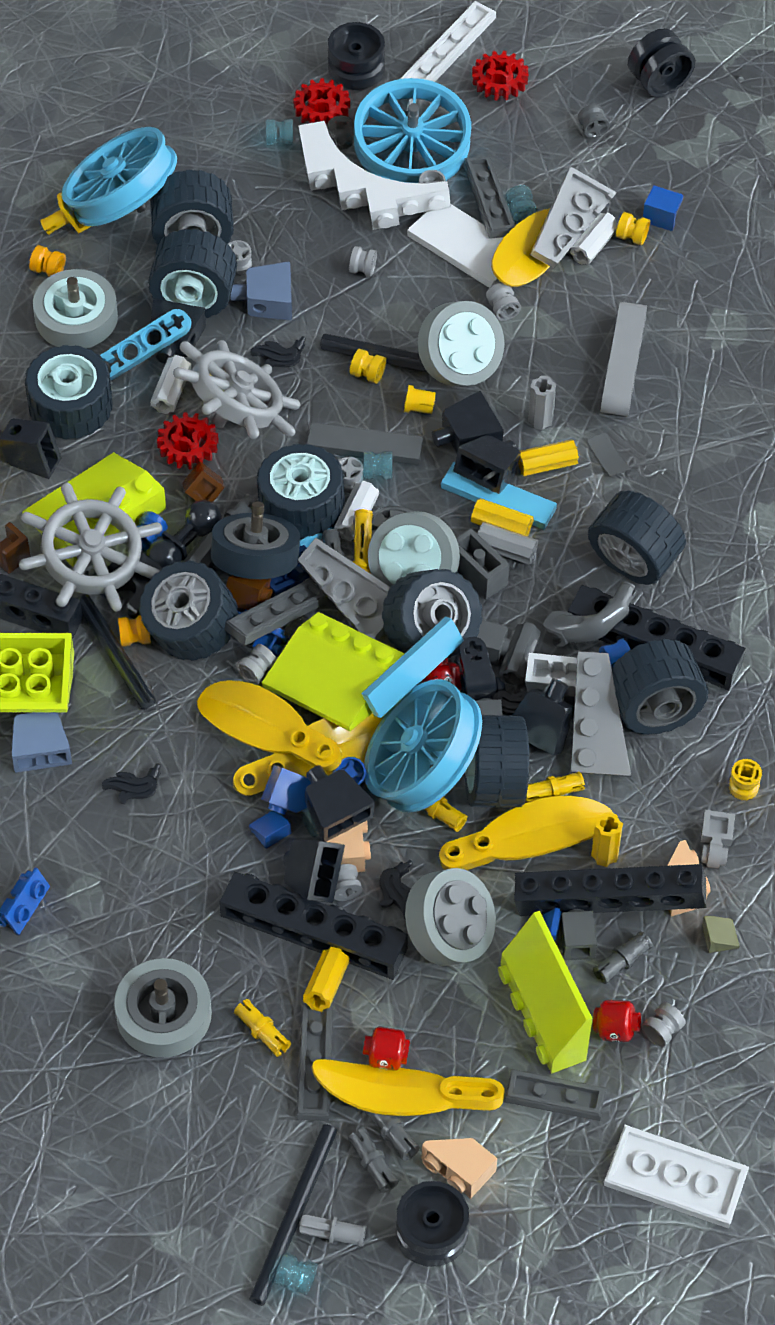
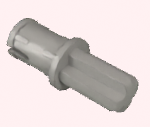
M303 1215L299 1231L304 1235L329 1239V1243L332 1244L334 1241L363 1247L367 1226L340 1222L337 1217L330 1220Z

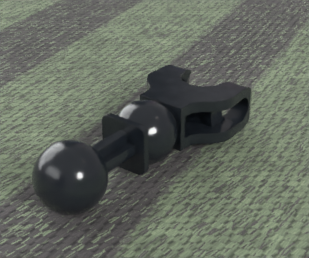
M199 500L192 503L185 513V525L173 536L164 531L162 533L163 539H158L151 543L146 550V555L141 552L139 561L159 571L167 565H172L181 560L184 561L187 557L186 547L197 536L203 537L212 532L214 525L222 519L219 508L213 502L207 500ZM112 562L107 569L111 573L121 566ZM136 572L128 582L116 589L117 593L126 590L135 593L127 605L128 615L131 619H136L140 615V597L144 592L145 585L151 580ZM105 593L100 594L102 597L107 598Z

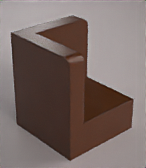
M200 461L182 483L185 493L196 501L207 500L214 502L225 488L222 477Z
M8 522L5 525L7 537L0 542V567L10 574L19 567V562L22 559L31 557L28 538L11 522Z

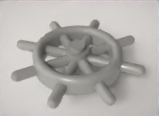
M223 340L217 342V350L209 351L205 354H202L187 341L180 344V350L196 362V365L192 371L177 367L174 369L173 375L175 378L192 382L196 393L205 403L201 410L205 415L210 414L208 418L209 421H212L211 424H215L217 428H223L227 420L244 426L251 439H256L259 436L258 428H265L271 424L286 436H294L295 428L278 414L282 407L292 410L299 409L300 402L297 399L282 396L278 385L269 375L272 372V367L269 364L260 367L251 360L230 352L227 343Z
M65 482L61 485V491L67 504L56 510L48 520L30 512H24L21 515L24 523L43 531L40 546L41 554L22 559L19 562V567L21 570H29L45 566L49 574L58 583L63 585L56 599L59 607H65L75 591L84 594L105 593L111 609L119 611L122 608V602L116 589L128 582L135 572L152 579L151 577L155 573L159 572L158 569L139 560L142 550L141 538L159 534L163 529L162 525L155 522L137 527L131 517L119 508L126 494L123 487H117L114 490L109 502L94 499L78 500L72 485ZM86 518L99 519L94 529H90ZM74 520L79 534L63 528V526ZM109 524H112L120 531L119 533L104 536ZM57 537L73 545L55 550L53 540ZM127 543L128 556L109 547ZM77 556V561L72 570L61 562L62 560ZM103 558L121 567L109 573Z

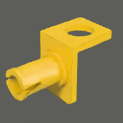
M61 193L57 194L60 210L40 220L43 229L48 235L68 223L75 228L78 234L91 227L82 225L77 221L74 210L65 204Z

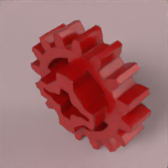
M503 50L501 55H498L496 51H492V56L489 57L487 54H483L482 60H476L475 66L472 67V84L477 85V92L485 91L484 97L487 98L490 95H494V100L496 101L499 99V96H503L505 100H508L510 94L518 97V90L524 92L525 85L528 84V66L524 65L523 58L516 60L515 53L507 56L505 50Z
M321 78L319 83L312 79L309 86L302 84L301 91H295V98H293L295 116L301 117V123L325 121V124L333 128L335 121L343 123V117L349 116L348 90L343 91L342 84L335 86L332 79L329 83H325L324 78Z
M184 412L183 418L180 419L178 416L173 415L172 423L165 420L163 422L164 429H158L157 448L160 450V456L166 457L167 464H171L174 461L177 462L178 469L183 464H187L190 470L194 463L198 464L199 461L203 463V459L211 461L212 453H217L218 451L217 444H219L215 424L209 425V418L207 417L199 420L198 413H195L191 418L188 417L187 412Z

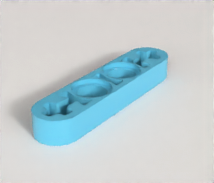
M180 309L171 310L102 353L100 356L103 361L113 363L117 360L114 357V354L117 353L118 358L124 363L121 366L116 362L110 367L112 370L110 372V380L119 377L186 335L191 328L192 322L190 317ZM176 316L180 319L184 318L181 322L183 327L181 329H178L176 326L170 328L168 331L172 335L168 337L167 332L161 325L165 324L169 328L175 323L173 318ZM153 330L160 331L162 335L161 341L156 345H151L147 341L148 334ZM129 345H135L138 349L137 356L132 360H127L124 357V349Z

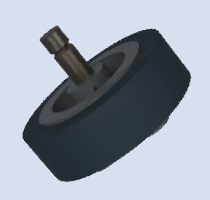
M253 502L252 513L231 515L221 519L214 525L212 530L211 559L218 568L234 576L248 579L279 577L291 572L298 564L300 532L291 522L278 516L264 514V504L262 502Z

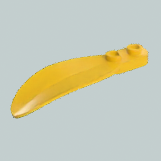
M550 208L533 213L509 231L497 246L491 260V268L493 274L503 284L511 287L528 284L541 276L550 267L530 255Z
M220 681L205 688L197 700L199 711L211 724L244 744L273 753H291L296 758L313 767L321 765L325 772L335 770L342 762L343 753L337 742L306 726L302 717L290 704L261 686L243 681ZM300 737H305L302 742H296ZM324 750H330L327 755L321 756Z
M372 713L351 731L325 718L308 725V727L337 742L342 750L343 759L355 757L364 763L370 740L384 716L378 718ZM300 737L296 742H302L305 737ZM324 750L321 756L327 755L330 750ZM274 753L240 767L233 776V786L239 794L252 796L265 790L272 771V765L275 763L280 764L284 769L305 777L313 766L296 758L291 753ZM332 771L326 772L327 775L332 774ZM245 775H252L254 777L253 785L247 786L244 783L243 778Z
M552 796L537 799L500 815L480 832L445 843L439 851L440 863L444 870L451 868L470 870L488 864L495 859L520 860L545 855L593 838L597 817H601L607 812L614 813L604 804L589 798ZM480 843H488L485 847L479 846ZM452 852H459L457 856H450Z
M326 1059L315 1060L311 1066L314 1077L329 1093L353 1107L375 1114L414 1116L441 1112L451 1108L495 1110L502 1105L504 1099L503 1085L491 1078L461 1076L445 1078L420 1070L399 1068V1070L393 1071L374 1068L365 1064Z

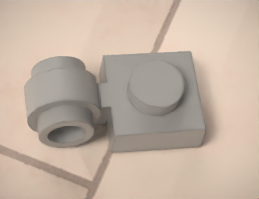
M712 810L704 811L700 842L710 843L709 845L703 844L701 863H706V867L719 869V866H726L728 848H723V845L731 846L735 814Z

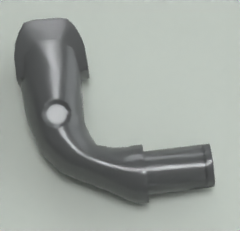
M627 581L621 582L614 597L609 599L606 606L597 614L580 616L565 611L549 613L543 626L548 632L554 634V646L562 647L569 643H585L605 636L617 623L628 615L629 605L637 593V590L634 589L635 586Z

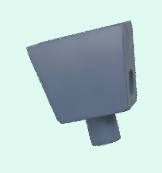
M290 262L248 268L246 270L247 284H233L231 301L247 300L248 315L292 320Z
M26 712L14 717L12 759L15 773L72 764L69 743L58 712Z

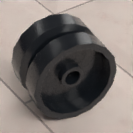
M348 22L333 30L328 38V72L332 80L338 85L342 84L344 88L352 90L371 87L381 80L385 72V41L381 32L374 26L362 22Z
M664 28L650 32L639 40L628 57L627 66L636 79L641 81L643 87L650 95L663 97L675 92L684 85L695 68L696 60L691 51L685 45H682L678 36L672 30Z
M424 1181L412 1186L401 1197L397 1207V1242L403 1254L417 1264L434 1267L443 1266L454 1261L463 1252L469 1233V1206L463 1195L452 1185L440 1181Z

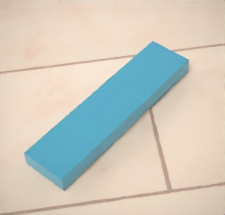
M455 462L452 463L441 482L442 489L471 501L477 502L481 498L533 516L534 521L532 525L545 530L557 509V503L510 484L500 494H497L453 472Z
M445 616L361 693L374 716L378 718L384 716L462 644L464 640L452 618Z

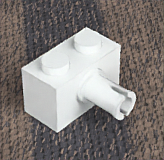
M529 653L525 679L527 692L536 688L546 692L551 679L555 678L568 685L564 696L575 697L577 658Z

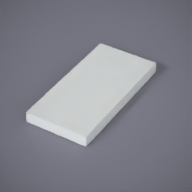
M452 204L449 208L427 211L407 230L408 237L490 288L500 282L493 274L491 260L497 246L504 237L489 238L484 224Z
M624 1125L604 1181V1186L729 1228L749 1166Z

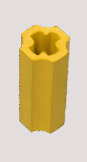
M572 439L521 450L518 467L520 468L521 475L527 476L576 465L579 458L578 450Z
M481 498L477 500L471 515V522L481 526L483 522L525 536H529L534 521L533 516Z
M607 812L596 819L591 857L595 859L597 865L608 867V865L616 863L618 860L623 823L616 814Z
M330 947L328 950H323L303 995V1002L308 1004L312 1010L322 1012L331 1006L349 964V956L344 954L340 948Z

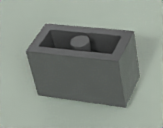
M472 528L456 538L460 553L457 573L463 575V578L469 580L472 587L485 600L508 585L510 564Z

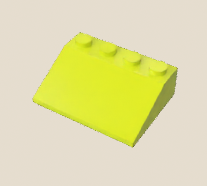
M114 452L68 481L72 485L78 500L94 499L109 502L114 490L117 487H123L126 494L119 508L131 517L136 526L139 525V519L144 512L151 511L159 514L166 509L164 488L146 470ZM61 487L23 510L22 514L30 512L48 520L56 510L67 504ZM86 518L90 529L95 528L99 519ZM74 520L63 526V528L79 534ZM109 524L104 536L119 533L120 531L112 524ZM37 529L38 532L42 535L43 531ZM57 537L53 540L56 550L73 545ZM77 556L65 560L74 567Z
M317 612L297 628L262 681V686L351 731L372 714L361 693L401 658L404 653Z
M0 633V712L68 711L74 663L71 633Z
M540 911L534 912L502 952L501 966L498 967V973L503 984H509L512 991L510 996L516 1011L521 1010L525 1018L523 1024L527 1035L530 1038L534 1037L538 1045L536 1046V1052L540 1062L543 1065L547 1064L552 1074L587 1060L592 1016Z

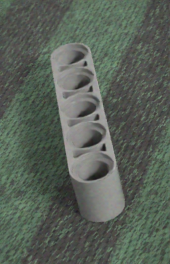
M620 302L600 413L629 416L646 321L647 305Z

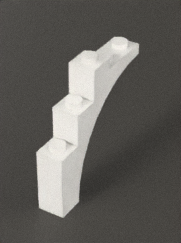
M325 121L298 125L310 191L337 186L341 210L368 205L373 230L400 225L399 216L451 207L447 181L424 184L404 183L382 178L365 171L351 162L337 148L329 136Z

